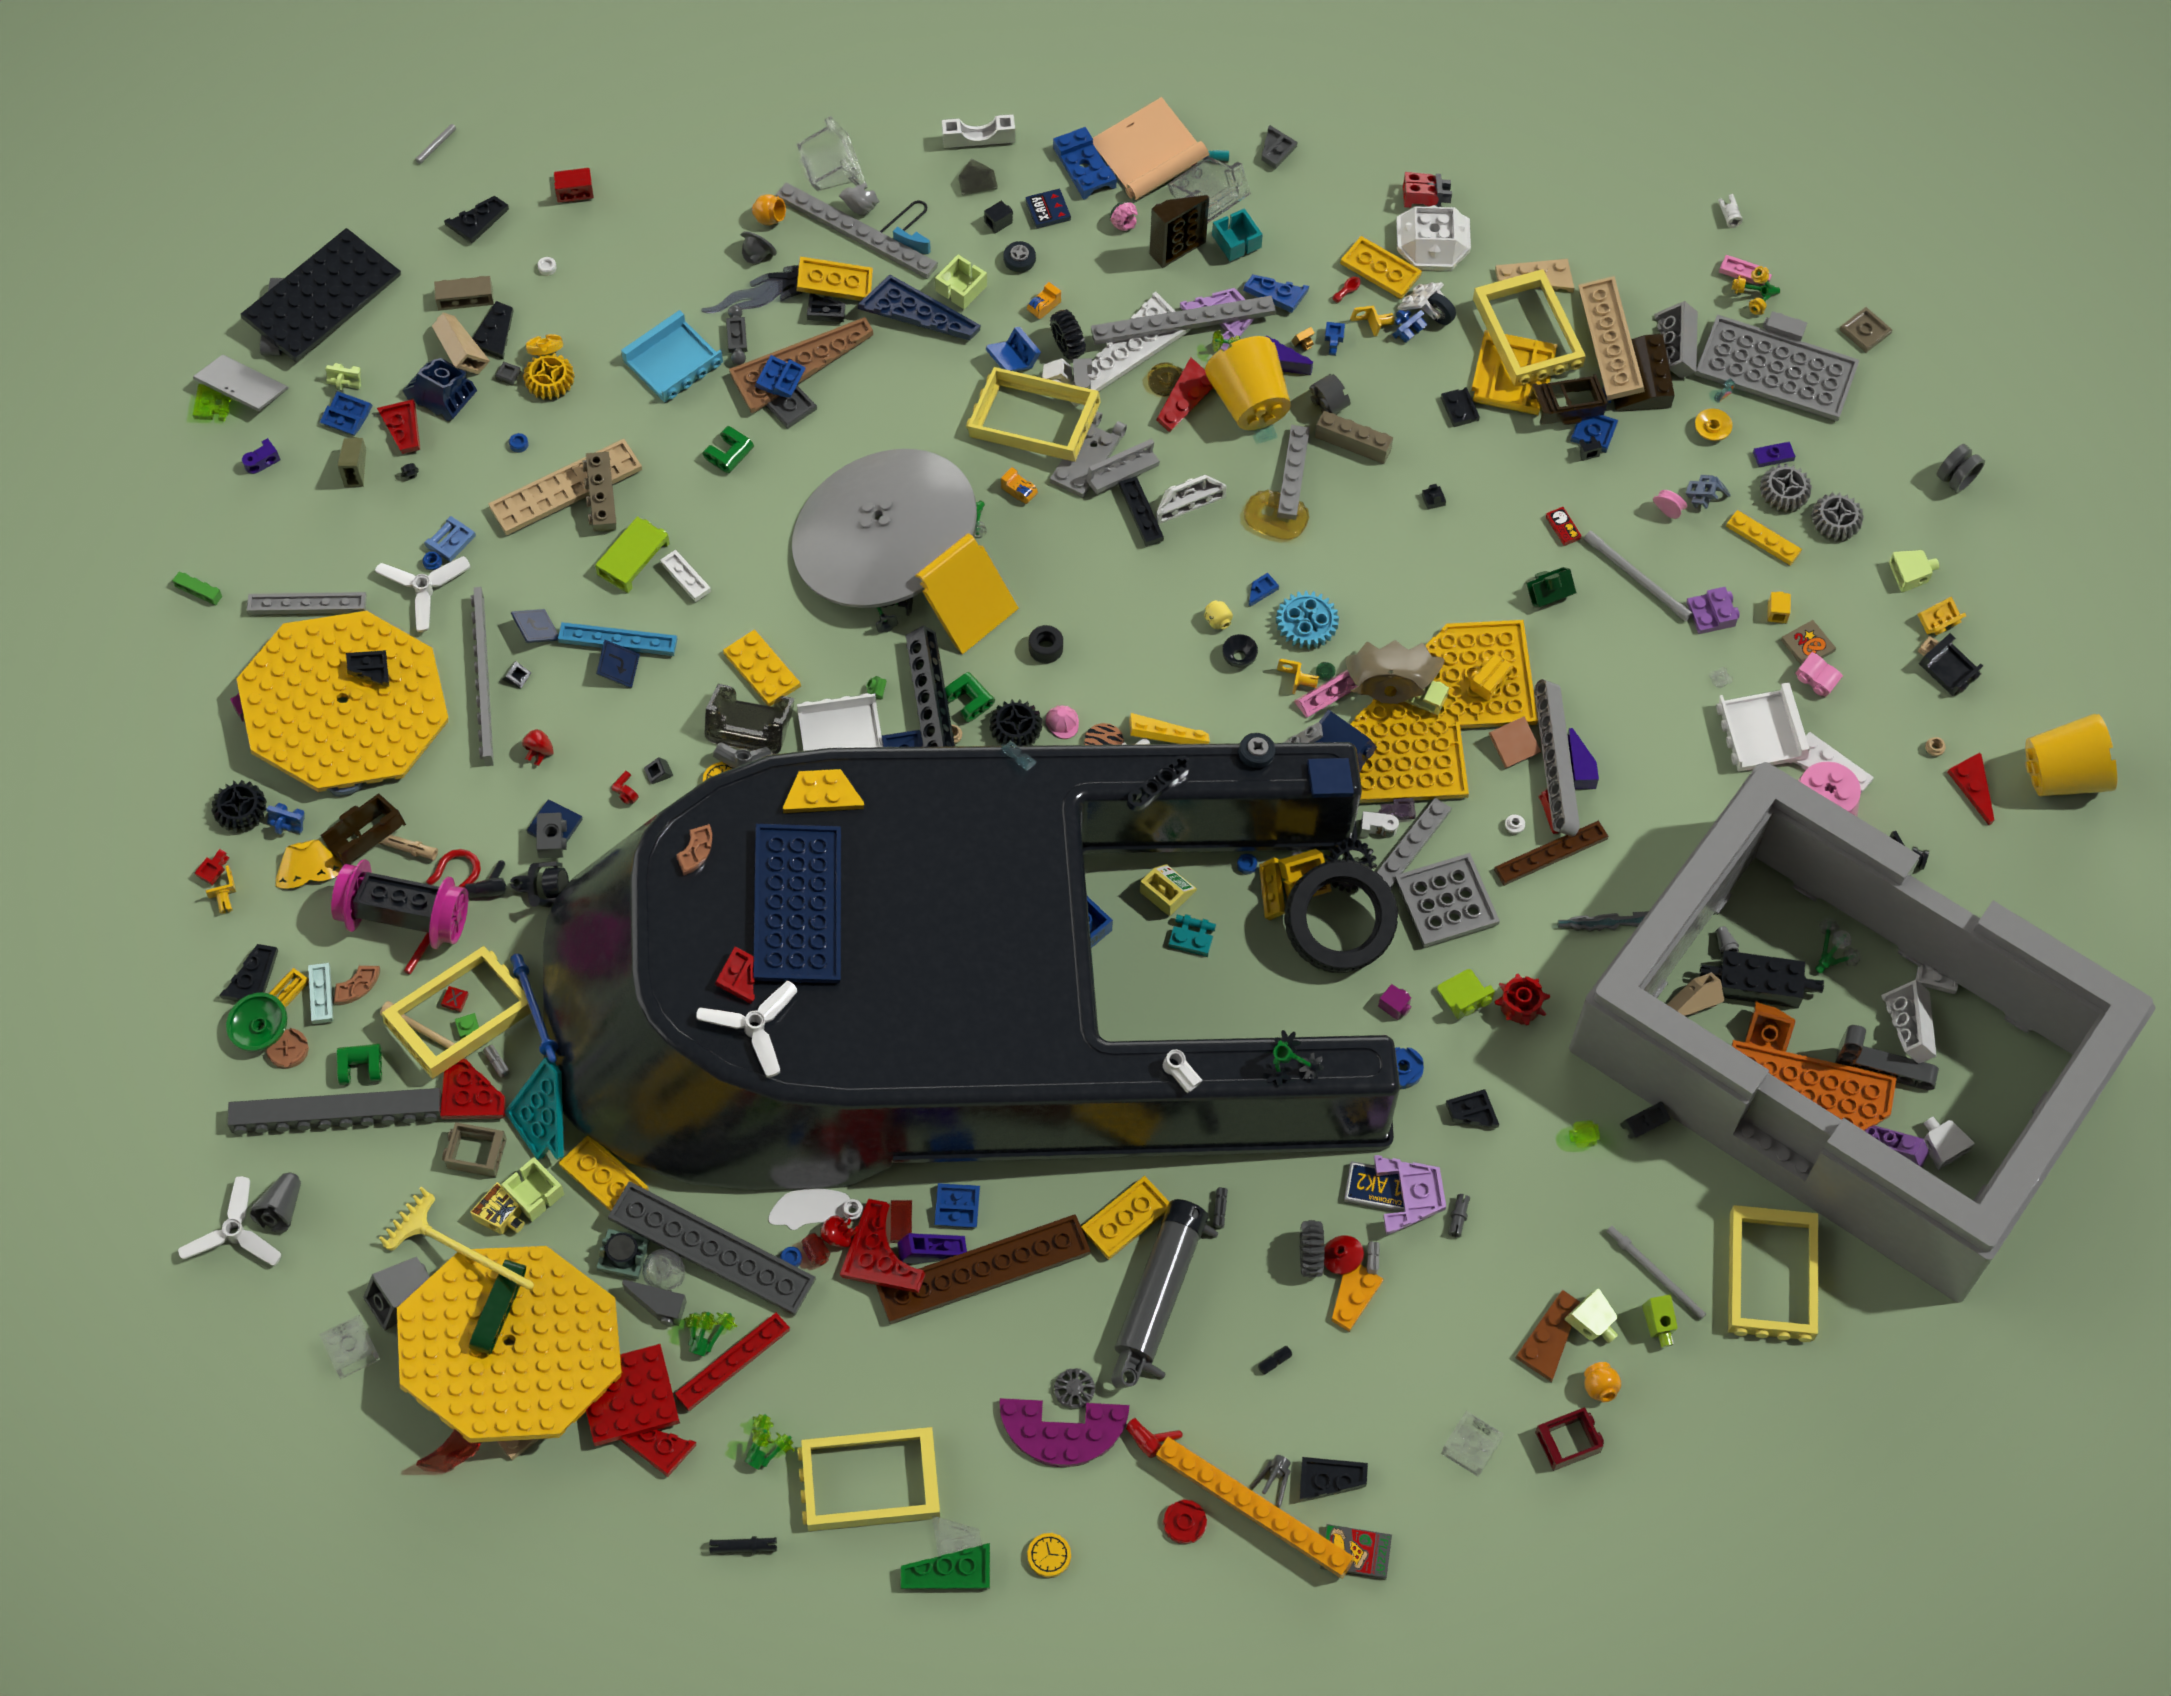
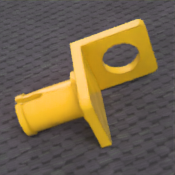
M1374 306L1354 308L1350 317L1351 321L1368 320L1374 336L1378 335L1381 326L1393 325L1395 322L1393 313L1378 315ZM1365 311V314L1356 316L1359 312Z
M1279 659L1278 671L1296 674L1292 694H1295L1296 688L1299 685L1317 688L1319 676L1302 673L1300 671V662ZM1283 665H1291L1292 668H1286Z
M229 865L225 866L229 884L206 890L208 898H217L219 913L221 914L226 913L225 907L228 913L233 910L229 894L236 892Z

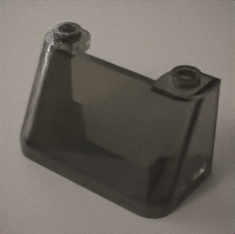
M718 684L706 707L704 731L706 739L714 744L722 742L730 747L751 751L768 747L771 754H778L784 743L795 698L778 697L775 700L774 707L738 701L736 700L737 694L734 688Z

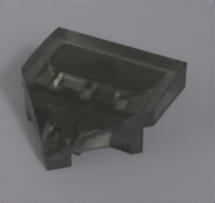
M974 159L969 161L958 177L962 195L998 188L994 170Z

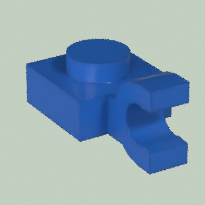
M1326 323L1325 341H1330L1329 355L1336 356L1338 342L1343 343L1344 323Z

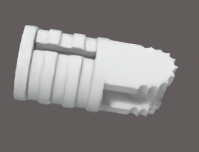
M1730 194V204L1725 205L1722 198L1718 199V202L1726 219L1727 226L1734 228L1742 224L1743 218L1734 195Z

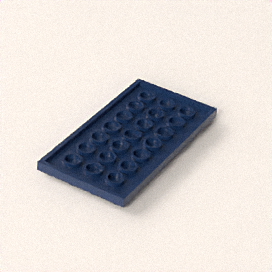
M756 824L754 981L840 983V826Z

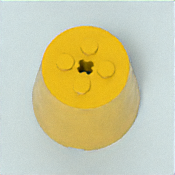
M1253 336L1240 339L1231 343L1232 347L1223 351L1220 349L1206 364V376L1241 429L1251 431L1268 427L1288 413L1291 403L1277 348L1270 338Z
M2091 714L2026 739V770L2030 773L2032 785L2039 796L2110 792L2116 790L2117 765L2116 760H2111L2109 749L2113 748L2103 718L2100 714Z

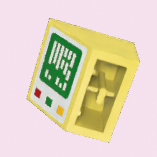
M1167 864L1154 868L1140 881V893L1169 917L1197 891V888Z

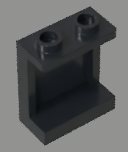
M1949 633L1922 658L1919 665L1953 696L1958 691L1962 693L1969 686L1968 682L1970 680L1974 682L1982 674L1980 670L1983 668V665L1980 663L1978 666H1975L1952 644L1956 638Z

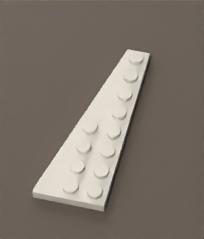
M1154 292L1152 297L1142 305V308L1131 319L1176 311L1157 292ZM1190 329L1107 343V346L1092 361V374H1088L1091 380V389L1096 391L1102 390L1188 333ZM1071 402L1075 407L1079 405L1078 403Z

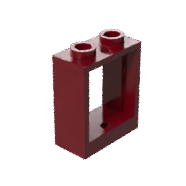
M1585 1407L1537 1426L1535 1434L1553 1471L1601 1453L1604 1447V1439L1600 1432L1597 1433L1594 1427V1418L1590 1412H1587ZM1580 1421L1592 1447L1562 1458L1550 1432Z

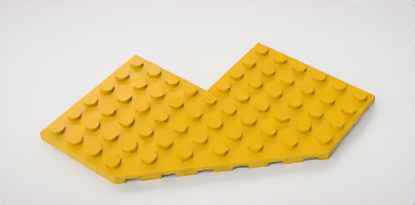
M1524 620L1447 623L1425 645L1432 657L1444 658L1441 670L1433 679V681L1441 682L1449 687L1447 698L1438 715L1407 702L1389 704L1373 699L1355 717V720L1350 725L1370 738L1377 746L1373 755L1368 758L1360 771L1362 793L1359 803L1434 800L1435 798H1468L1469 791L1460 729L1502 727L1521 717H1525L1528 725H1537L1538 718ZM1493 654H1497L1503 660L1511 663L1513 669L1508 679L1492 698L1487 701L1479 694L1470 690V677L1474 671H1480L1482 668L1481 664L1486 657L1490 659ZM1388 686L1384 692L1387 696L1391 697L1396 694L1397 690L1394 686Z

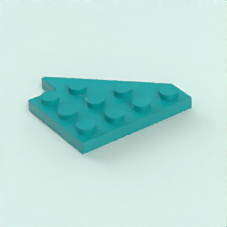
M544 1057L507 1107L505 1114L536 1159L544 1158L550 1150L555 1159L558 1160L564 1157L562 1072L555 1062L551 1063L548 1057Z

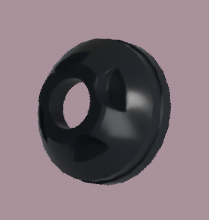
M1236 634L1230 636L1224 642L1222 649L1223 657L1231 666L1238 668L1247 667L1255 661L1258 647L1251 637ZM1241 652L1245 655V658L1237 660L1234 654Z

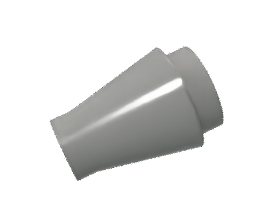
M1719 927L1715 932L1720 953L1723 954L1724 950L1739 952V944L1730 934L1727 927Z

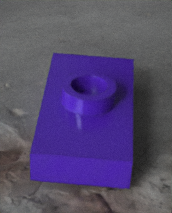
M1790 441L1754 448L1753 450L1758 467L1794 461L1796 457Z

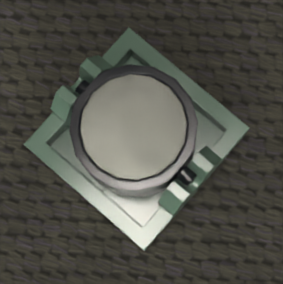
M608 1229L606 1237L602 1239V1247L599 1249L597 1271L639 1280L650 1241L636 1234Z

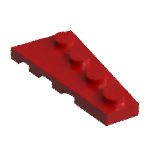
M1192 357L1188 360L1156 419L1169 433L1214 388L1206 376L1205 369Z

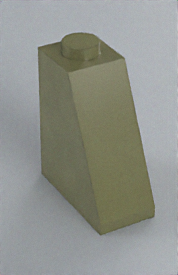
M352 437L344 438L338 468L344 487H364L366 446L363 438Z

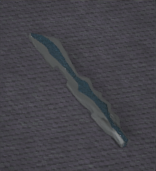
M1649 911L1633 912V916H1619L1617 913L1594 917H1588V915L1571 917L1568 920H1558V928H1571L1576 931L1582 929L1587 931L1597 929L1601 931L1604 928L1615 930L1619 925L1638 927Z

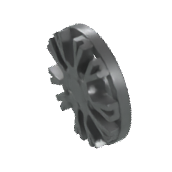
M1069 1368L1056 1379L1054 1392L1057 1400L1063 1406L1078 1409L1086 1406V1403L1092 1400L1095 1393V1384L1089 1373L1078 1368ZM1072 1373H1076V1379H1072ZM1079 1374L1085 1376V1378L1083 1380H1079ZM1068 1375L1070 1380L1065 1381L1063 1377ZM1087 1381L1090 1382L1089 1384L1083 1386V1383ZM1089 1388L1091 1389V1394L1085 1393L1083 1390ZM1066 1390V1393L1060 1396L1058 1391ZM1081 1395H1083L1087 1400L1084 1401L1081 1398ZM1070 1396L1069 1400L1065 1402L1066 1397ZM1078 1398L1079 1404H1072V1399Z

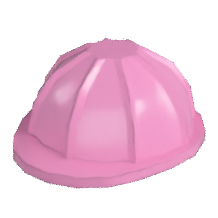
M1057 705L1047 713L1045 719L1046 726L1056 737L1070 739L1076 735L1079 728V719L1075 710L1069 706Z

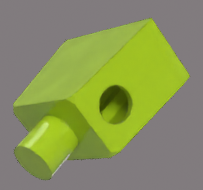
M1671 1294L1650 1298L1642 1305L1651 1338L1659 1336L1661 1348L1672 1346L1674 1343L1671 1334L1678 1327Z

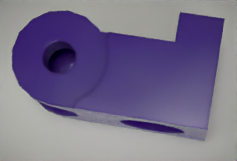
M268 438L261 441L263 446L254 450V452H248L243 455L242 462L248 473L256 474L281 460L276 448Z

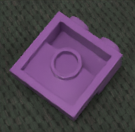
M1726 587L1707 590L1705 595L1687 598L1686 603L1689 610L1693 613L1692 618L1698 634L1736 626L1740 613L1737 607H1733L1732 592H1727Z

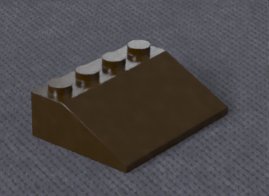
M1208 195L1170 199L1158 203L1152 208L1149 254L1162 268L1206 243L1209 210Z
M1663 334L1643 335L1631 339L1645 392L1613 399L1615 411L1671 408L1675 394Z

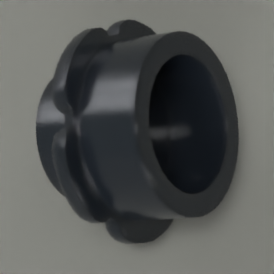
M414 463L406 464L401 467V476L407 480L413 479L417 476L419 468Z

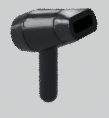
M498 861L489 879L465 884L468 897H494L505 894L506 883L503 878H499L505 867V861Z

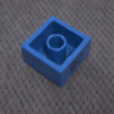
M1087 896L1092 948L1112 931L1113 920Z

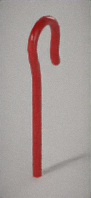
M464 849L452 850L444 854L439 860L435 872L427 879L426 883L429 885L435 884L442 876L446 864L451 859L464 857L470 860L473 865L471 875L458 886L465 888V884L474 883L478 879L481 872L480 861L471 851ZM426 933L406 965L405 973L409 975L412 973L429 946V933Z

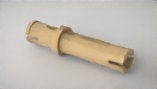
M389 835L378 843L409 852L415 857L422 856L433 861L438 855L437 848L423 845L420 841L413 842L394 835Z

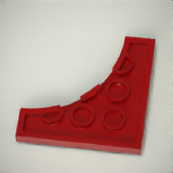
M868 1199L858 1224V1232L854 1235L840 1276L845 1279L919 1293L925 1272L900 1261L893 1253L887 1239L886 1219L890 1205L884 1201Z

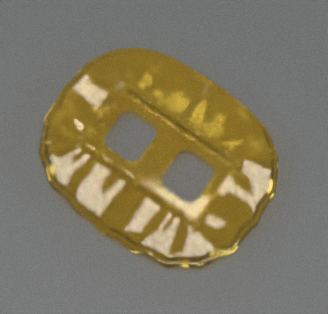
M1267 489L1265 491H1258L1255 495L1251 496L1244 510L1245 521L1251 528L1270 537L1291 540L1302 534L1309 520L1308 508L1305 507L1303 502L1299 501L1296 520L1290 519L1286 523L1280 521L1279 517H1277L1280 492H1273ZM1264 506L1274 508L1271 516L1261 513Z

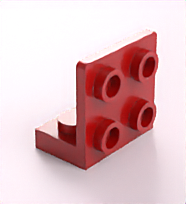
M590 168L554 172V185L558 203L594 198Z

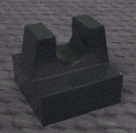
M1594 436L1590 437L1589 444H1586L1584 439L1579 441L1582 461L1600 456L1602 446L1600 441H1597Z
M1432 484L1429 485L1428 489L1422 490V497L1427 510L1446 506V499L1440 486Z

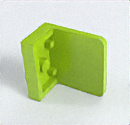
M1466 969L1442 982L1437 987V991L1458 1020L1464 1016L1471 1015L1481 1007L1489 1005L1493 1001L1495 993L1491 985L1484 988L1471 969Z

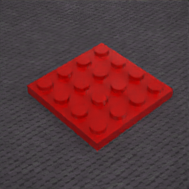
M661 1344L620 1354L621 1377L616 1382H613L607 1388V1391L586 1409L595 1447L621 1440L622 1437L629 1438L640 1435V1433L643 1434L680 1424Z

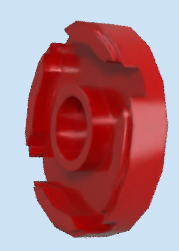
M1179 1500V1502L1171 1504L1164 1514V1530L1169 1538L1176 1543H1195L1206 1531L1207 1517L1203 1508L1194 1501Z

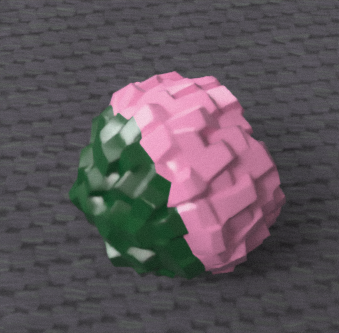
M1120 202L1111 210L1110 221L1115 228L1127 231L1135 227L1134 225H1136L1137 220L1134 215H1138L1133 203Z

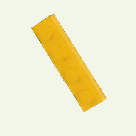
M1738 510L1727 522V528L1790 566L1802 551L1800 547Z

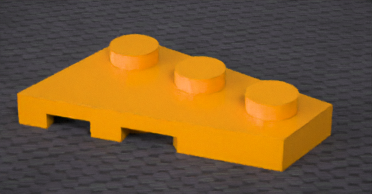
M1361 1264L1353 1272L1344 1274L1331 1321L1350 1332L1384 1279L1377 1274H1368L1367 1268Z

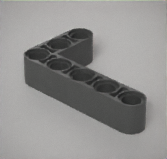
M1849 1025L1839 1043L1835 1063L1897 1077V1083L1923 1090L1935 1089L1939 1071L1937 1066L1926 1062L1918 1064L1911 1058L1863 1046L1866 1029L1859 1025Z

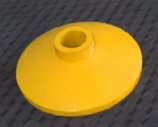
M1710 408L1701 411L1697 415L1695 428L1703 438L1719 441L1730 435L1733 423L1729 415L1724 411Z

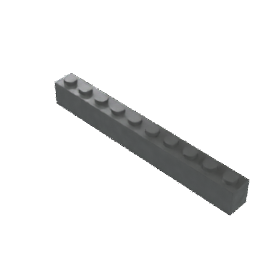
M440 1088L234 1101L228 1102V1127L231 1133L243 1135L247 1132L266 1133L272 1130L286 1132L289 1129L305 1131L317 1127L321 1129H329L332 1126L348 1128L352 1125L372 1126L377 1123L392 1125L395 1122L414 1123L421 1120L434 1122L437 1119H441L442 1093Z

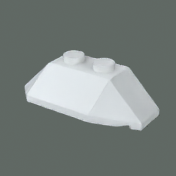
M1203 475L1195 479H1188L1180 485L1169 487L1165 490L1157 510L1156 520L1158 525L1225 498L1226 485L1207 475Z

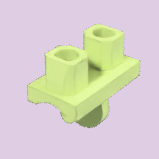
M337 363L333 366H326L327 384L336 385L337 390H342L344 387L360 389V367L353 366L347 369L342 364Z

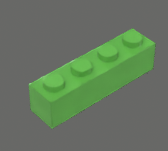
M179 571L172 580L176 588L215 606L222 598L219 588L212 587L206 582L203 583L195 577L192 578L187 573Z

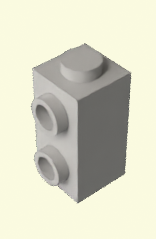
M1772 311L1770 318H1765L1762 328L1801 341L1807 322Z

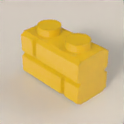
M1493 654L1490 659L1486 657L1481 664L1482 668L1480 671H1474L1470 677V690L1479 694L1487 701L1492 698L1508 679L1513 669L1511 663L1503 660L1497 654Z

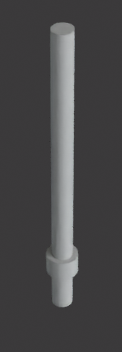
M1613 1226L1608 1228L1606 1232L1618 1242L1617 1245L1623 1251L1627 1250L1700 1320L1706 1315L1696 1303L1631 1244L1632 1241L1627 1236H1623Z

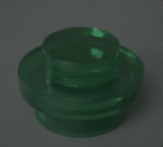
M1329 662L1318 664L1316 674L1319 676V679L1328 681L1335 675L1336 670L1333 664Z

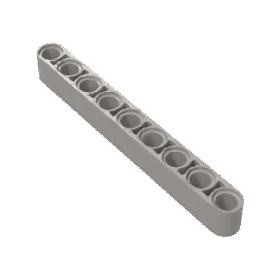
M1540 679L1535 685L1534 692L1552 826L1559 833L1575 836L1579 831L1580 823L1561 688L1558 684Z

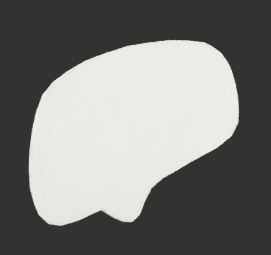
M828 1189L791 1191L785 1194L773 1207L769 1215V1222L773 1225H787L790 1229L796 1230L804 1224L825 1222L834 1215L843 1218L842 1206L847 1200H850V1197L845 1193Z

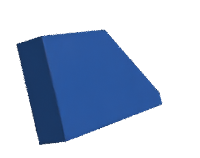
M1269 573L1252 582L1249 599L1250 607L1279 590V585Z

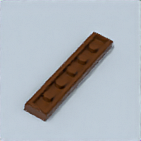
M1598 820L1580 828L1575 836H1562L1495 866L1494 871L1503 886L1608 840L1609 836Z

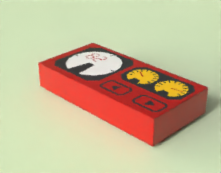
M1564 507L1546 513L1547 520L1564 546L1581 539L1582 535Z

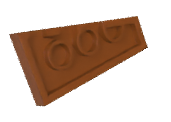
M1562 1290L1516 1355L1517 1360L1550 1382L1553 1381L1572 1327L1564 1318L1580 1304V1301Z

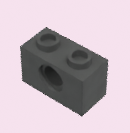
M561 813L537 814V853L539 859L563 858V850H567V840L563 838V832H567V821L563 820ZM550 834H556L554 837H548Z

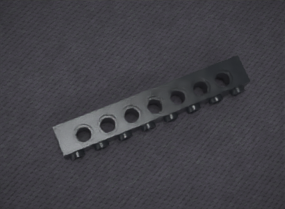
M923 625L906 635V647L909 653V664L911 666L923 747L955 746L936 632Z

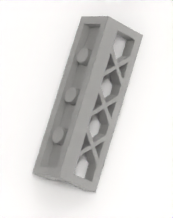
M1151 438L1090 466L1086 478L1087 483L1098 494L1118 485L1119 481L1135 477L1159 466L1160 461L1153 453L1155 442Z

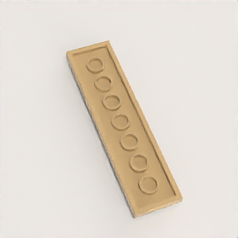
M1615 276L1578 285L1607 400L1645 392Z

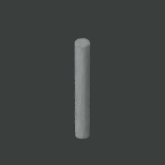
M450 124L415 158L416 162L421 164L456 130V127Z

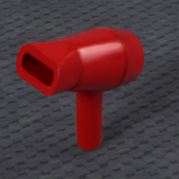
M1136 1418L1130 1420L1126 1427V1430L1133 1437L1141 1451L1149 1458L1156 1457L1157 1452L1162 1446L1160 1442H1164L1167 1437L1176 1440L1183 1436L1180 1430L1152 1434Z

